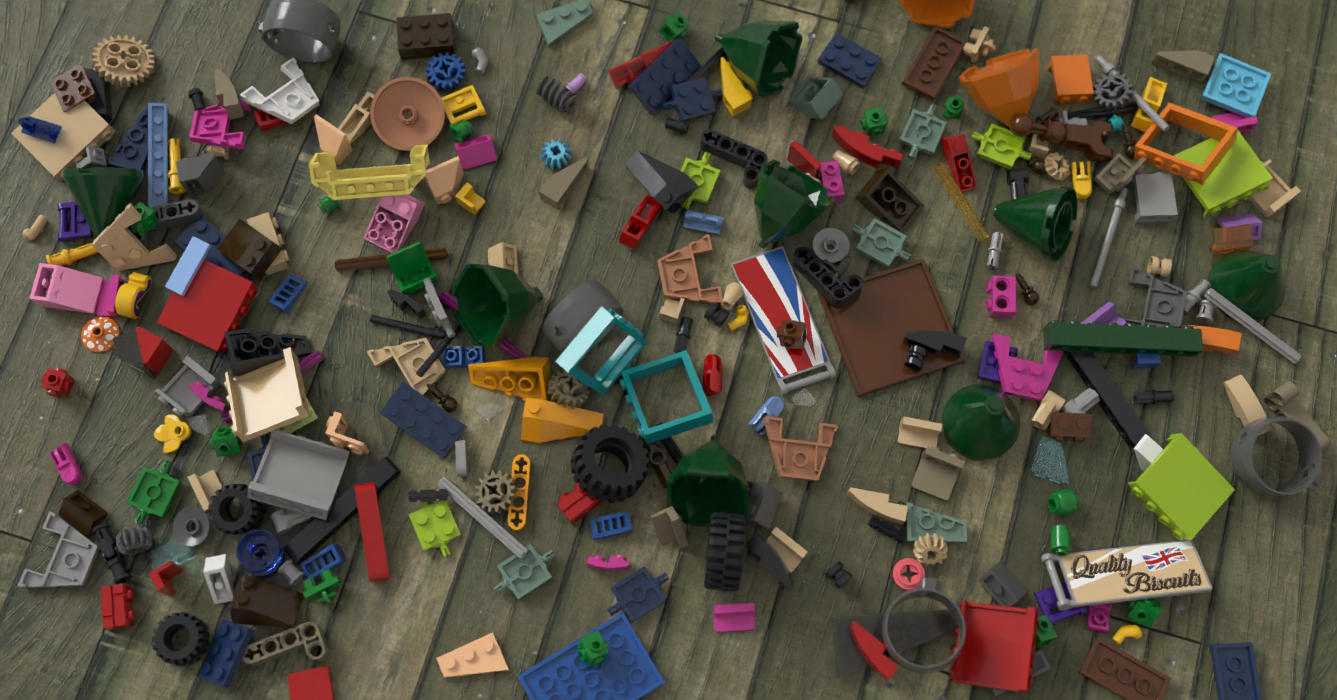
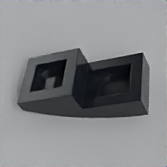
M394 290L387 291L390 299L402 311L409 307L420 319L426 315L424 308L409 296Z

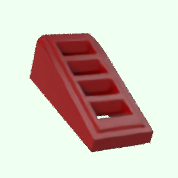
M261 109L254 111L262 132L288 123L275 116V119L271 120V114Z

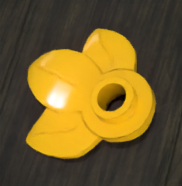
M170 414L165 416V424L157 427L154 437L164 442V453H171L180 447L182 441L190 437L191 428L187 423L181 422L177 415Z

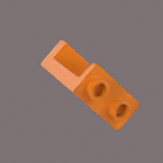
M1088 54L1052 56L1047 65L1048 71H1052L1055 90L1053 103L1065 105L1072 102L1079 104L1088 102L1094 94Z

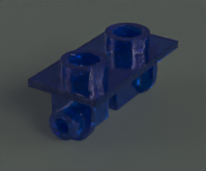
M31 116L19 119V125L22 127L21 133L54 144L62 126Z

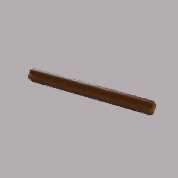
M445 247L425 250L429 260L446 259L448 257ZM389 254L336 260L335 269L343 271L389 265L386 259Z

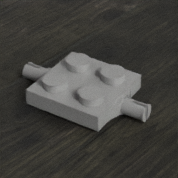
M427 278L423 281L427 294H424L438 327H443L448 338H452L456 335L452 323L449 322L431 278Z

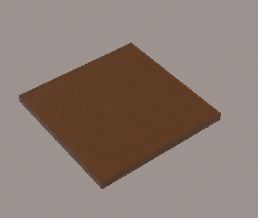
M924 259L862 278L861 295L842 309H836L831 306L818 292V297L857 397L965 362L962 352L958 357L941 350L939 356L928 353L927 358L923 360L924 366L921 371L911 370L904 365L906 357L909 356L908 351L910 349V345L903 343L906 333L943 331L954 334Z

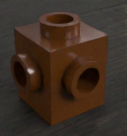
M783 320L781 327H778L777 338L780 340L781 347L804 348L808 335L806 323L795 320Z

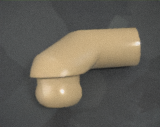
M39 215L30 229H24L23 237L28 238V240L36 239L48 219L43 215Z

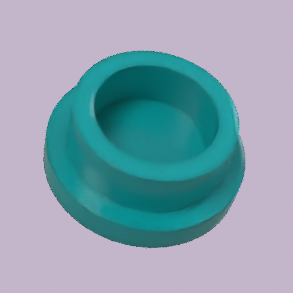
M1113 115L1111 119H1108V123L1113 125V133H1120L1124 124L1121 117Z

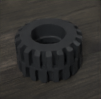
M247 484L225 485L221 487L222 489H218L215 492L216 496L211 497L210 500L213 502L208 505V508L211 509L208 515L213 518L211 521L212 525L217 524L216 529L218 531L223 530L224 534L231 535L243 534L254 530L255 526L261 523L259 519L264 518L265 514L262 513V510H265V505L262 506L260 501L247 498L249 487ZM234 498L240 499L244 506L243 516L238 521L230 513V504Z
M175 612L172 613V616L166 615L164 622L159 621L157 623L159 628H154L153 633H156V635L152 637L151 641L155 643L152 647L153 650L157 651L156 655L162 658L164 662L176 666L192 665L194 660L199 661L202 658L200 656L201 653L205 654L207 652L204 648L209 646L210 641H207V638L210 637V633L206 631L208 628L201 619L185 612L180 614ZM188 628L190 632L188 645L180 651H175L172 646L174 634L179 629Z

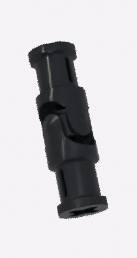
M100 524L92 529V533L98 539V547L103 551L102 554L107 568L112 571L115 578L113 580L114 584L124 583L131 579L132 574L127 571L124 564L126 562L125 558L119 552L116 545L117 540L113 538L109 530L110 524Z

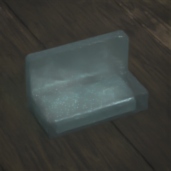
M175 539L152 550L150 554L153 562L150 564L153 570L169 561L179 565L197 555L193 546H185Z

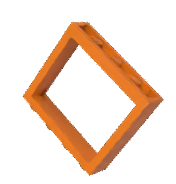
M1168 103L1159 115L1166 123L1169 121L1220 140L1219 144L1203 165L1198 166L1149 147L1150 143L1161 131V128L1153 122L1135 145V159L1140 160L1144 156L1146 158L1145 163L1203 185L1235 143L1238 128Z

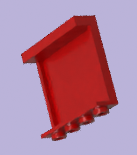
M204 260L185 295L182 296L174 291L172 292L157 323L224 354L227 351L224 332L239 330L240 321L249 310L248 305L257 295L258 285Z
M962 599V605H959V608L965 619L966 639L963 649L955 659L954 665L951 666L950 677H953L952 680L957 684L1030 693L1039 618L1037 608L1027 607V609L971 603ZM956 625L955 636L958 637L957 645H954L953 647V654L955 653L959 642L958 625Z

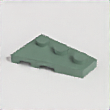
M579 0L536 14L548 48L557 39H562L566 36L567 32L579 27L593 17L588 0Z
M909 502L905 503V506H908L906 515L907 542L919 541V535L925 537L926 533L930 536L936 533L938 537L942 536L946 543H967V522L933 512L927 508L915 506Z

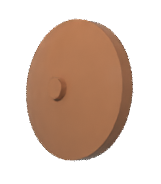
M400 77L387 82L377 91L371 103L370 118L376 134L384 143L397 150L411 151L414 146L430 145L436 140L443 129L445 109L440 95L430 84L414 77Z

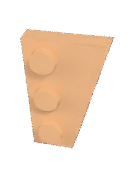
M493 632L436 658L445 678L509 671Z

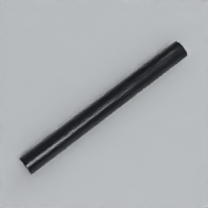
M371 315L370 322L441 339L445 338V331Z
M458 322L453 327L456 335L462 329ZM446 335L417 370L416 374L419 377H423L456 335L452 338H448V335Z

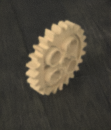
M117 35V39L110 36V41L103 39V44L98 42V48L94 47L92 65L95 68V72H99V77L105 76V81L111 79L113 85L116 82H119L120 86L126 83L129 87L130 82L137 85V80L144 82V77L149 79V74L153 73L155 66L154 55H152V49H148L147 44L142 45V40L136 42L135 37L130 40L127 35H125L124 39H121L120 35Z

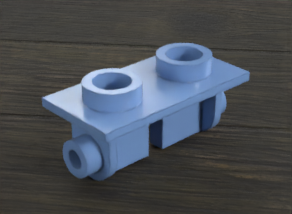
M687 210L683 227L720 235L724 217Z

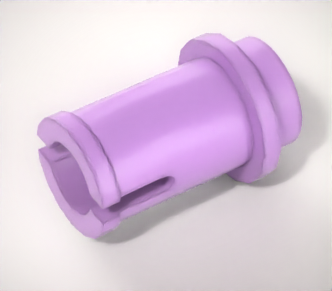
M579 73L570 83H566V92L571 90V96L576 95L577 91L587 82L586 77Z

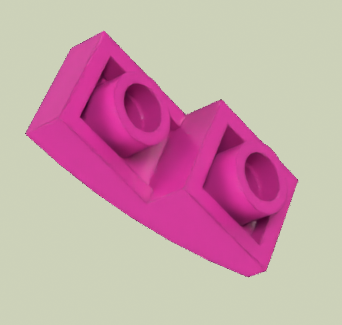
M198 381L195 384L190 383L189 388L198 398L209 406L223 412L226 404L222 403V398L214 395L208 398L210 389L206 388V384Z
M616 554V557L611 555L608 562H605L606 559L598 555L594 557L589 556L586 563L587 567L604 571H622L630 567V562L627 561V558Z
M1112 603L1090 605L1088 607L1086 629L1107 633L1109 631V613L1112 610Z

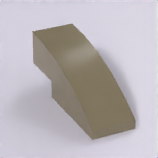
M218 68L214 69L216 97L221 107L225 108L229 119L244 117L241 101L230 79Z

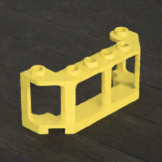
M417 145L411 149V164L337 170L336 160L332 154L327 152L315 153L309 163L311 183L324 190L333 200L410 194L427 174L426 167L430 164L428 145Z

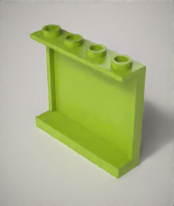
M1237 129L1235 143L1203 185L1184 177L1183 179L1204 207L1203 217L1218 214L1225 207H1233L1242 199L1245 201L1251 198L1258 191L1260 193L1264 192L1270 187L1269 184L1273 177ZM1209 138L1174 156L1202 166L1220 140Z
M1182 433L1171 434L1167 439L1169 444L1135 482H1129L1128 485L1132 488L1133 494L1141 498L1145 502V506L1159 517V521L1173 531L1172 534L1178 540H1192L1235 489Z

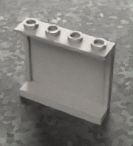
M283 430L271 431V438L254 480L250 482L247 498L326 520L345 470L349 451L342 447L327 445L321 441H313L304 436L292 435Z

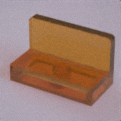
M1245 224L1213 229L1214 245L1209 247L1211 255L1236 250H1247L1254 246L1250 225Z

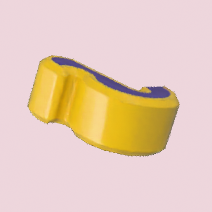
M136 272L129 275V282L123 284L117 292L115 308L118 315L133 320L139 317L137 303L151 289L152 279L150 276Z

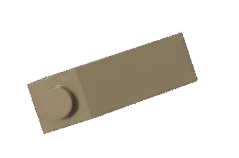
M1198 50L1159 51L1151 63L1202 83L1208 76L1215 57Z
M583 158L553 174L546 182L543 181L538 189L540 199L559 210L588 169V159Z

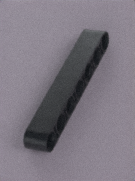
M1063 352L1086 387L1097 392L1100 398L1098 404L1133 453H1135L1134 448L1145 434L1153 439L1093 352Z
M389 457L381 459L332 503L326 520L315 518L288 542L283 550L296 565L305 561L358 513L354 485L374 482L377 496L399 476L401 470Z

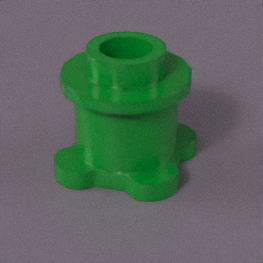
M956 96L950 97L944 104L945 111L943 116L945 118L951 117L955 120L960 119V112L964 108L963 100Z
M461 120V123L453 126V124L449 125L452 137L460 144L463 143V138L472 136L473 127L469 121Z
M329 196L318 199L320 203L317 205L323 214L327 213L330 215V212L337 207L339 210L342 209L340 202L331 199Z

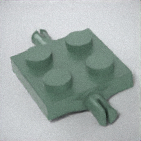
M930 104L928 112H920L913 109L899 142L912 148L908 156L911 159L914 153L912 160L916 159L919 151L932 156L935 152L947 123L934 115L938 108L937 105Z
M875 218L865 229L855 224L851 230L861 236L855 251L886 268H889L897 256L906 261L911 256V254L901 250L907 236Z
M530 544L526 546L528 552L522 559L514 554L497 565L503 578V582L493 587L497 594L508 588L520 600L551 580L552 576L547 570L546 562L556 557L552 550L541 556Z

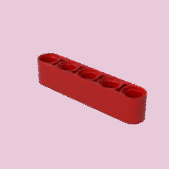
M370 482L354 485L369 582L390 579L375 484Z

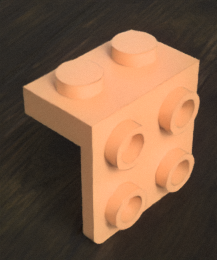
M334 412L326 424L328 428L325 434L329 437V441L335 447L352 449L351 452L356 455H368L369 449L363 442L344 436L349 423L341 413Z

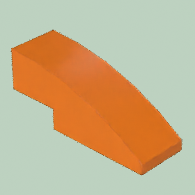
M1181 325V328L1192 326L1194 329H1201L1203 351L1212 353L1215 350L1234 355L1239 351L1242 333L1214 327Z

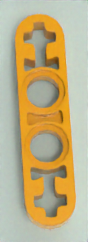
M523 454L517 455L512 463L511 479L516 481L518 478H523L526 481L523 488H518L517 491H514L517 498L520 497L524 500V505L517 508L509 504L508 525L510 529L516 532L525 528L527 520L531 462ZM522 459L527 463V465L523 466V473H527V475L521 474L519 465H516ZM512 511H524L523 514L519 513V519L522 523H519L518 527L511 523L516 519V513H512Z

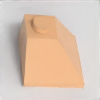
M316 114L314 120L322 153L332 154L336 160V165L339 166L352 151L349 140L344 132Z
M458 156L427 170L425 177L438 205L448 203L457 193L464 175Z

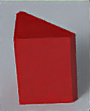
M137 327L136 333L143 364L155 375L159 374L174 350L162 338L141 327Z

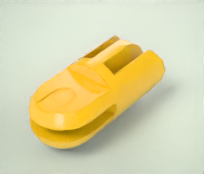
M1087 161L1086 164L1087 175L1084 174V162H1079L1078 176L1076 162H1072L1073 188L1078 199H1087L1092 193L1090 161Z

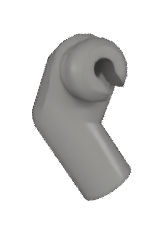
M473 49L472 56L478 60L475 71L478 74H484L489 59L483 49Z

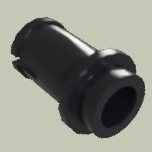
M199 88L191 89L188 96L192 99L195 111L206 108L202 97L203 92Z
M668 117L665 129L674 130L683 135V133L687 134L689 123H686L685 120L682 122Z

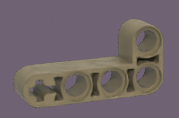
M1286 381L1264 397L1266 406L1276 417L1291 418L1310 428L1317 437L1322 452L1331 445L1326 434L1295 400V397L1299 395V390L1294 383Z
M306 622L248 645L242 660L247 664L256 666L305 647L308 657L321 662L328 657L329 649L321 627L313 622ZM312 627H315V635L313 637H308V630ZM291 635L296 636V642L293 645L288 644V638ZM276 643V650L269 653V645ZM321 646L322 653L315 657L314 649ZM252 651L258 653L254 655V659L249 658L252 656Z

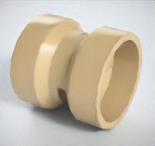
M1151 256L1147 266V273L1168 277L1172 267V260L1166 258L1161 260L1158 257Z

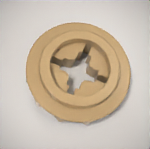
M1055 152L1045 157V169L1052 178L1056 180L1067 178L1071 167L1067 164L1068 160H1065L1063 155Z

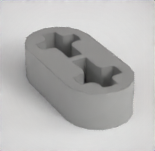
M466 440L455 441L457 477H467Z

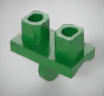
M329 568L320 573L324 581L323 583L317 585L313 577L303 581L305 589L303 594L306 599L311 601L316 598L318 604L326 601L328 605L332 604L331 597L337 595L334 588L342 585V582Z

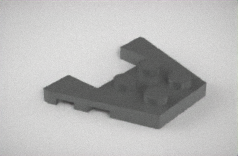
M1132 267L1129 285L1149 289L1142 321L1122 319L1127 321V324H1137V326L1153 324L1156 327L1173 325L1175 328H1181L1187 291L1166 281L1162 282L1154 278L1153 275L1145 274L1139 271L1138 268Z

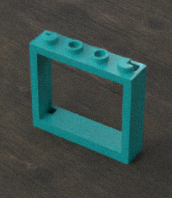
M601 306L555 362L567 373L604 395L619 378L621 371H624L648 342L642 337L644 334L637 327L633 326L611 308L606 310ZM614 323L629 335L593 377L577 365L609 326Z
M687 350L621 371L622 379L619 380L623 391H627L628 395H625L627 404L633 407L634 411H631L633 420L639 423L640 427H637L639 436L641 438L644 437L646 444L713 423V413ZM682 365L700 412L648 428L631 382Z

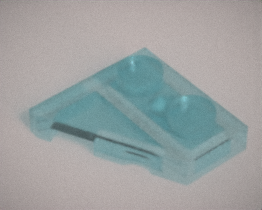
M1042 436L1031 474L1067 486L1069 484V477L1062 443Z

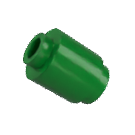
M1065 525L1053 526L1050 532L1051 551L1057 556H1066L1072 551L1071 532Z

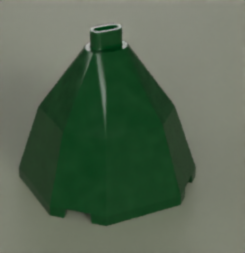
M761 21L747 24L726 34H717L715 41L721 43L737 77L758 96L764 98L781 93L784 89L782 85L784 80L793 76L803 38L796 30L799 28L798 22Z
M774 159L762 165L754 198L761 238L758 246L763 249L769 243L803 231L836 201L834 196L829 198L826 195L828 189L824 185L794 166L780 167V162Z
M466 264L452 289V297H457L458 309L454 310L455 319L474 346L484 345L489 348L496 347L518 331L537 302L543 299V295L537 287H531L513 270L485 264Z
M712 435L710 441L681 458L667 481V508L673 506L676 513L682 517V522L686 525L710 527L711 514L714 512L742 514L744 517H747L749 486L742 465L718 442L716 435Z

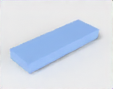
M193 236L165 287L184 296L208 254L211 245Z

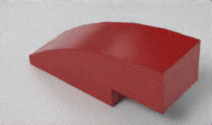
M649 195L645 196L631 215L630 221L621 231L620 243L636 250L662 207L655 198Z
M854 621L849 628L859 651L874 671L885 681H888L899 666L883 654L886 646Z

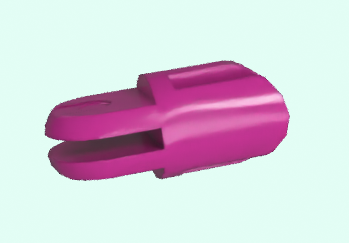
M63 443L54 452L51 451L49 453L61 479L66 484L75 485L81 481L82 471L67 443Z

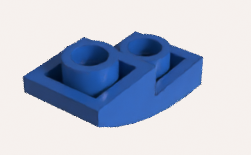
M483 345L466 348L456 346L444 350L445 368L468 367L470 364L485 363V347Z

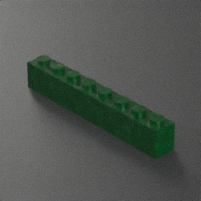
M1053 320L1048 322L1043 328L1044 350L1160 354L1163 356L1196 357L1203 351L1201 329H1194L1192 326H1185L1183 328H1175L1173 325L1156 327L1153 324L1145 326L1127 324L1124 326L1117 323L1101 325L1098 322L1080 324L1079 321L1061 323L1059 320Z

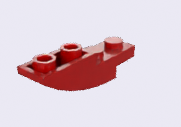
M674 40L608 69L614 86L618 87L629 81H634Z
M834 126L832 138L851 156L879 169L880 163L896 168L899 167L903 154L894 149L888 150L878 144L868 143L870 136L863 132H854L844 126Z

